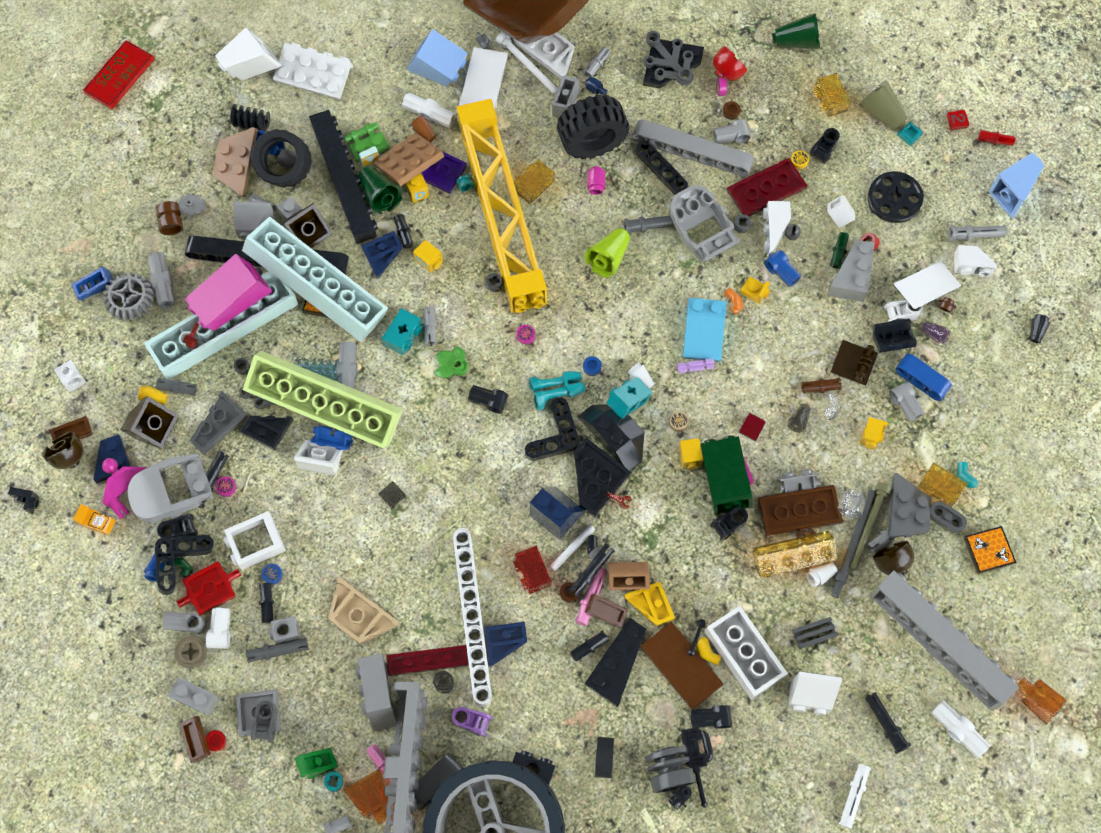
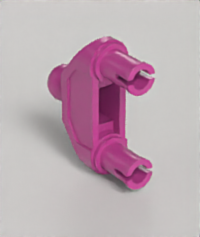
M107 458L102 463V469L106 473H111L112 476L107 479L103 504L107 507L110 506L121 520L125 516L120 510L126 516L130 511L120 501V496L128 490L131 479L148 467H122L118 470L117 461L113 458Z

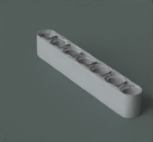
M643 119L637 121L631 136L637 143L647 141L655 149L739 176H748L754 161V157L749 153Z

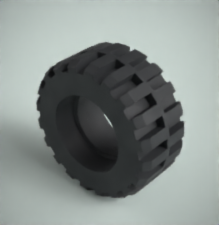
M595 95L594 97L588 96L583 100L580 99L577 103L568 106V109L564 110L558 119L557 131L567 154L577 159H592L596 156H603L605 153L613 151L615 147L620 146L621 142H624L628 135L629 123L622 105L617 99L609 95Z

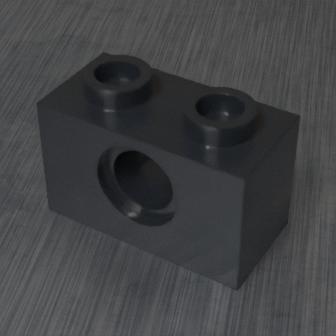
M524 750L521 753H515L513 763L524 767L536 765L538 767L537 775L542 777L550 786L555 771V765L552 764V760L544 757L538 760L533 758L532 753Z

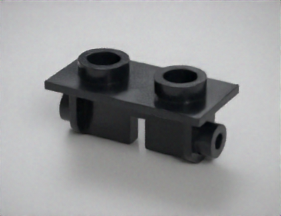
M683 786L676 793L671 791L668 795L670 798L668 802L675 810L680 809L683 811L687 807L685 802L692 795L691 789Z

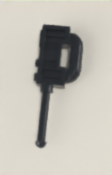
M699 727L681 730L682 743L687 747L688 751L684 754V757L690 758L686 766L692 768L693 773H695L701 800L700 805L706 808L708 803H706L700 768L707 767V763L713 759L709 734L704 730H699ZM701 739L705 754H700L698 741Z

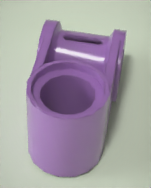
M458 707L453 711L452 721L456 727L478 736H487L486 730L489 721L493 718L492 716L465 707ZM461 712L467 715L466 721L462 723L455 719L456 715Z

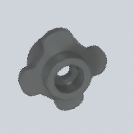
M477 32L479 35L475 39L483 49L487 47L491 49L492 47L489 45L491 40L485 34L481 35Z

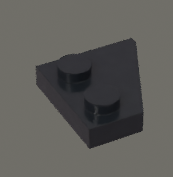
M250 416L240 432L242 435L275 451L294 419L291 416H286V418Z

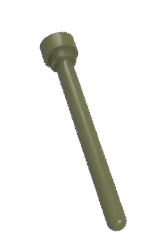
M877 483L875 488V495L877 497L850 564L852 571L858 568L882 503L891 494L892 487L888 484Z

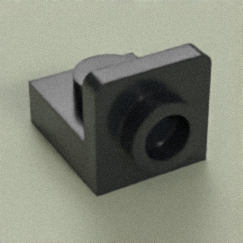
M10 487L8 495L14 499L13 501L24 504L23 509L29 514H34L35 509L39 506V496L30 490Z

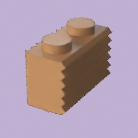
M648 562L608 563L609 589L611 591L613 589L615 591L617 589L619 591L621 589L623 591L625 589L627 591L629 589L631 591L633 589L644 590L645 588L648 590L650 588Z

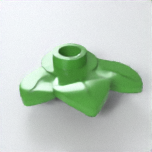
M456 346L452 352L444 350L437 353L436 359L440 366L434 374L440 378L465 375L468 371L465 351L461 347Z

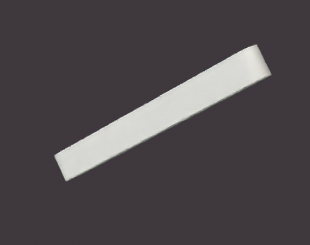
M460 528L454 532L453 541L472 693L475 703L480 707H486L492 701V692L473 545L470 532L465 528ZM460 536L468 538L464 543H460L457 540ZM462 555L470 556L467 562L460 561ZM465 574H471L473 576V578L470 581H464L462 579V577ZM468 593H473L475 595V598L471 601H467L465 599V595ZM471 612L478 614V617L473 621L467 619L468 614ZM478 632L480 633V638L478 640H471L469 638L470 634ZM475 652H481L483 657L480 660H474L472 655ZM477 672H484L486 674L485 678L481 681L476 680L474 676ZM480 692L488 694V698L485 701L477 699V695Z

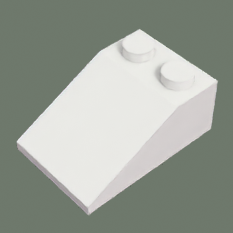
M799 672L790 682L788 707H792L793 711L797 712L812 710L814 714L826 715V713L833 709L842 678Z

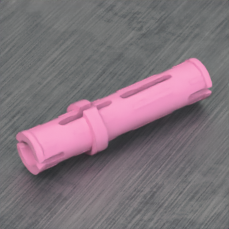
M601 567L592 579L593 582L588 586L584 600L580 602L581 608L575 620L576 623L583 626L588 625L590 615L585 613L591 594L599 595L607 569Z

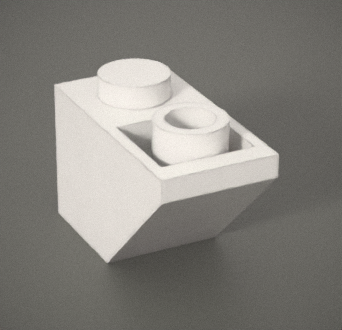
M959 245L954 253V273L964 276L973 274L987 277L992 276L997 268V264L978 246Z

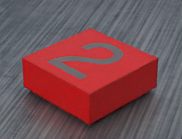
M965 109L948 112L946 115L951 130L968 128L970 125Z

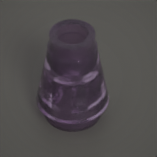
M925 322L921 328L922 333L938 344H945L951 333L945 326Z

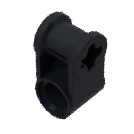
M835 128L826 129L811 149L809 156H815L822 160L823 164H826L837 146L840 137L839 131Z
M736 507L714 520L710 527L716 530L722 542L746 525L748 512L742 507ZM736 514H740L743 516L744 520L738 522L734 519L733 516Z
M186 514L161 522L157 527L158 535L160 538L198 535V530H195L193 522L194 515ZM172 529L171 534L163 535L165 530Z

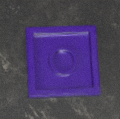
M443 152L444 157L421 172L426 183L450 194L456 185V180L461 177L466 169L467 163Z

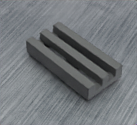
M831 617L792 630L799 649L838 636ZM826 623L828 624L827 627L800 636L798 634L800 632L824 625ZM829 630L831 634L805 643L801 641Z

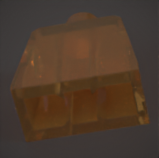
M1024 677L1017 684L1019 689L1025 693L1021 700L1022 703L1045 725L1060 712L1067 701L1042 680H1038L1033 685Z
M379 769L343 789L365 818L373 815L378 824L386 821L387 813L384 808L388 806L389 796H385L386 784L383 774Z

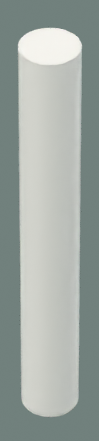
M589 525L549 567L555 572L588 536L595 531V528Z

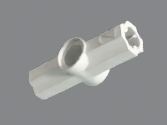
M411 93L406 94L403 98V108L418 114V116L427 118L428 122L434 121L447 128L453 126L456 113L440 107L435 100L430 98L425 100Z
M944 700L931 712L933 717L947 729L949 736L956 742L962 743L977 759L991 746L974 730L975 727L970 720L959 715Z

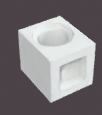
M71 360L54 369L60 381L69 392L87 383Z

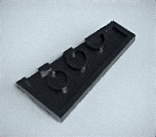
M632 618L628 619L584 683L585 686L617 708L646 632V628Z

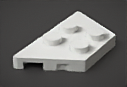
M556 32L533 43H522L515 38L513 39L514 44L557 77L562 79V76L567 75L574 52V45Z

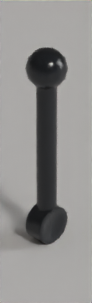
M703 619L698 620V629L691 649L688 650L689 656H694L696 653V644L701 630L706 624Z

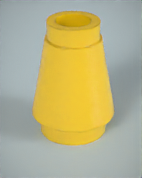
M141 385L138 393V400L140 401L148 396L158 403L165 405L168 398L167 393L149 385Z

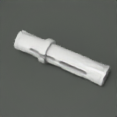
M858 764L854 780L849 785L851 789L839 825L848 829H852L863 791H866L867 788L865 784L871 768L865 765Z

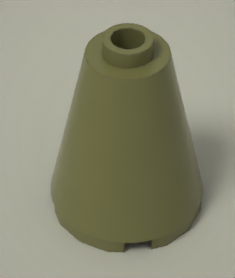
M885 80L879 85V88L877 87L866 96L859 106L893 130L896 128L900 130L907 124L905 120L908 117L889 82Z

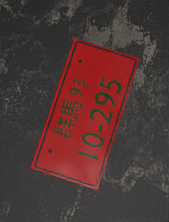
M125 40L82 91L85 95L112 110L155 58L152 54Z

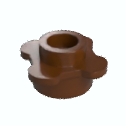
M948 297L938 300V308L945 312L952 313L953 309L957 307L954 304L955 301Z

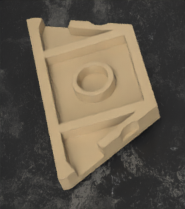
M341 577L337 579L336 592L333 596L332 609H330L328 620L357 643H365L399 626L400 623L345 580Z

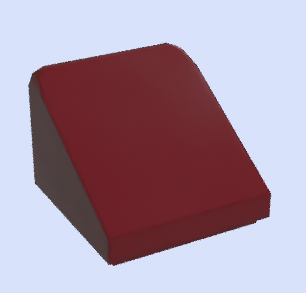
M749 413L739 433L756 442L766 421Z

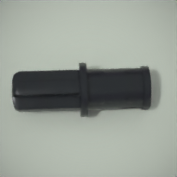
M397 214L393 218L397 227L396 233L400 236L405 249L412 248L411 229L407 226L404 214Z
M272 583L259 584L260 601L258 602L261 606L262 623L269 624L271 621H274L273 604L275 601L272 600Z
M602 630L589 640L585 639L584 643L570 651V655L574 661H579L589 653H595L594 650L609 642V639Z

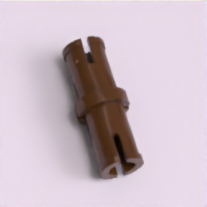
M819 378L817 381L802 382L801 388L804 389L802 393L820 392L821 394L825 393V391L841 390L842 383L839 382L841 379L824 380Z

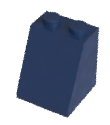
M556 486L542 488L529 502L530 516L559 540L585 512L583 508Z

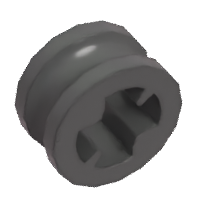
M744 214L738 215L735 218L734 229L739 233L747 232L751 225V219ZM741 221L742 223L744 221L746 224L745 226H740L739 222Z
M497 273L489 274L486 278L487 289L492 292L499 291L503 286L502 277ZM493 280H497L495 286L492 285Z

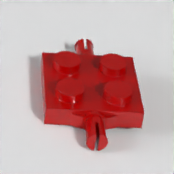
M217 561L183 579L187 595L176 600L179 608L191 602L201 616L213 608L236 598L237 596L232 588L231 581L242 575L238 568L227 574L220 562Z

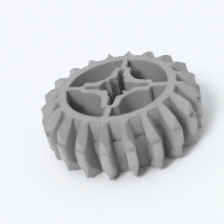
M131 272L129 276L123 273L121 278L116 275L117 280L115 281L110 279L111 285H105L107 291L103 292L105 297L103 302L105 308L113 317L115 316L119 320L123 318L127 322L129 318L134 321L136 316L142 319V313L148 314L147 308H152L151 303L155 302L153 297L155 292L147 278H142L139 273L135 276ZM135 287L141 288L142 293H138V291L135 290ZM116 300L120 301L123 304V307L117 306Z

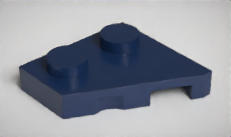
M395 231L361 246L376 278L383 274L403 249Z
M119 434L100 441L93 478L96 484L112 476L111 473H106L102 469V463L107 458H113L117 461L118 470L122 467H131Z
M525 622L485 627L489 666H493L527 643Z

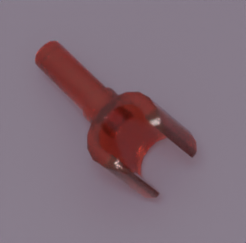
M195 323L191 333L184 338L186 346L194 349L198 344V339L194 337L199 323Z
M610 492L606 495L620 502L619 504L622 509L630 507L624 503V500L632 501L630 496L620 497Z

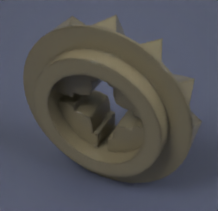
M188 636L177 644L175 659L182 667L193 669L194 667L201 666V663L206 659L208 649L201 638ZM191 646L195 651H199L193 654L192 659L189 655L183 654L189 652Z

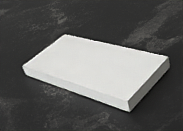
M473 48L459 106L492 99L494 109L496 108L508 53Z

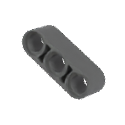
M450 753L442 757L419 780V790L415 791L414 799H417L418 811H421L430 803L438 788L451 775L463 769Z

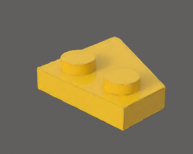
M661 582L651 584L648 590L646 588L644 590H635L624 595L625 599L656 627L675 620Z

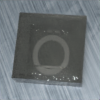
M393 481L378 493L391 509L406 497V494Z

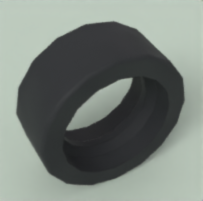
M597 738L595 777L612 778L614 738Z

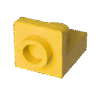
M749 276L740 290V294L759 304L762 298L766 300L771 291L768 289L770 282L767 281L763 284Z

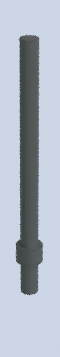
M868 490L840 571L836 573L835 585L831 596L834 598H839L841 589L848 579L847 573L876 494L874 490Z

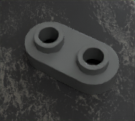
M938 501L931 505L930 518L952 533H960L966 528L967 520L963 514L944 502ZM935 511H940L941 516L936 515ZM952 521L957 522L958 527L953 526Z

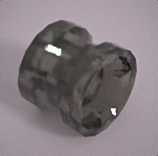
M440 671L435 674L433 684L439 693L446 694L453 689L454 680L449 672Z

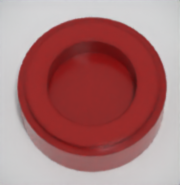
M213 730L206 735L209 750L219 752L226 746L227 739L221 731Z

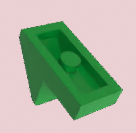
M331 747L302 754L294 758L301 778L307 777L312 779L338 767Z

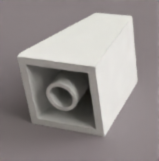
M245 28L215 56L219 61L218 66L224 72L227 71L233 78L236 76L241 81L281 66L265 42L248 28Z

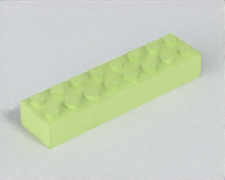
M264 351L254 355L243 390L384 449L391 443L403 411L402 408Z

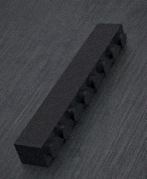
M326 110L309 116L311 126L356 244L376 238L375 230H378L375 219L371 220L370 215H372L370 205H366L364 202L367 198L364 190L359 189L358 185L361 182L358 174L354 175L353 173L355 167L352 159L348 160L347 155L350 154L347 145H343L341 142L344 138L341 130L337 131L336 129L338 122L335 115L331 116L330 110Z

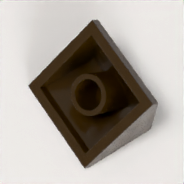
M314 203L283 223L285 229L310 248L333 234Z

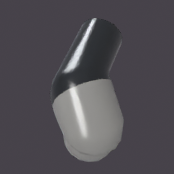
M596 535L588 536L587 554L592 560L600 551V548L597 546L598 537Z

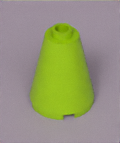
M617 228L586 250L584 253L585 263L587 265L589 263L592 266L591 270L594 273L605 278L615 275L630 242L628 231Z

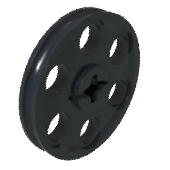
M898 171L879 175L872 182L868 191V204L872 212L880 219L890 223H903L914 218L920 211L924 199L923 190L917 180L906 173ZM889 179L892 185H884L883 180ZM907 181L910 187L904 188L901 186V182ZM895 191H896V195H897V198H898L897 201H896V203H895V199H894V196H893L894 193H895ZM880 192L882 197L877 199L872 193ZM916 196L918 198V202H911L909 200V197ZM881 207H888L890 212L883 213ZM902 208L906 209L909 214L901 215L899 210Z

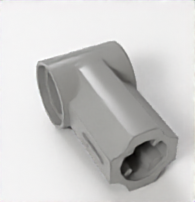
M745 119L736 120L728 126L713 128L714 141L718 144L731 141L744 143L751 138Z
M909 382L889 390L892 401L900 406L909 422H913L925 414L916 400L915 391Z
M166 612L163 615L162 623L164 630L200 634L206 628V620L194 612ZM198 619V624L195 627H191L192 621Z

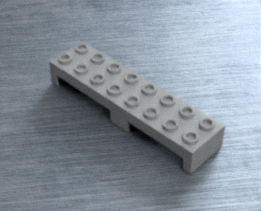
M395 682L393 690H396L398 693L399 703L395 741L389 747V753L393 757H386L383 777L384 779H390V785L385 786V796H389L385 833H414L415 820H412L413 812L417 811V799H414L415 791L419 790L417 770L421 769L419 750L423 749L421 729L425 728L423 709L426 710L427 697H424L425 693L421 689L419 682ZM402 722H403V729L400 728V724H401ZM393 804H395L394 811L391 809ZM391 825H393L392 832L389 831Z

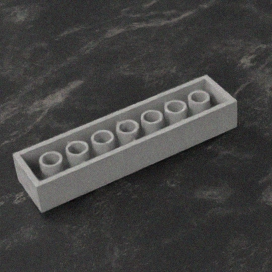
M893 571L873 591L870 597L988 709L993 711L1004 705L1019 688L1016 685L1015 679L1003 673L997 662L988 659L978 645H973L963 631H958L953 626V622L947 616H942L932 602H927L917 588L911 587L901 573Z

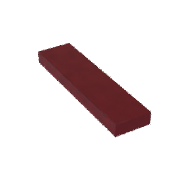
M467 645L386 655L388 676L469 666Z

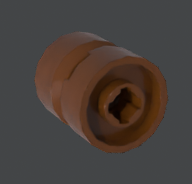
M173 201L158 204L156 206V215L159 218L158 227L160 233L163 235H176L182 232L183 222L179 204Z

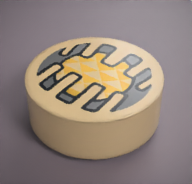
M680 411L673 413L669 420L670 427L677 432L684 431L689 423L688 416Z

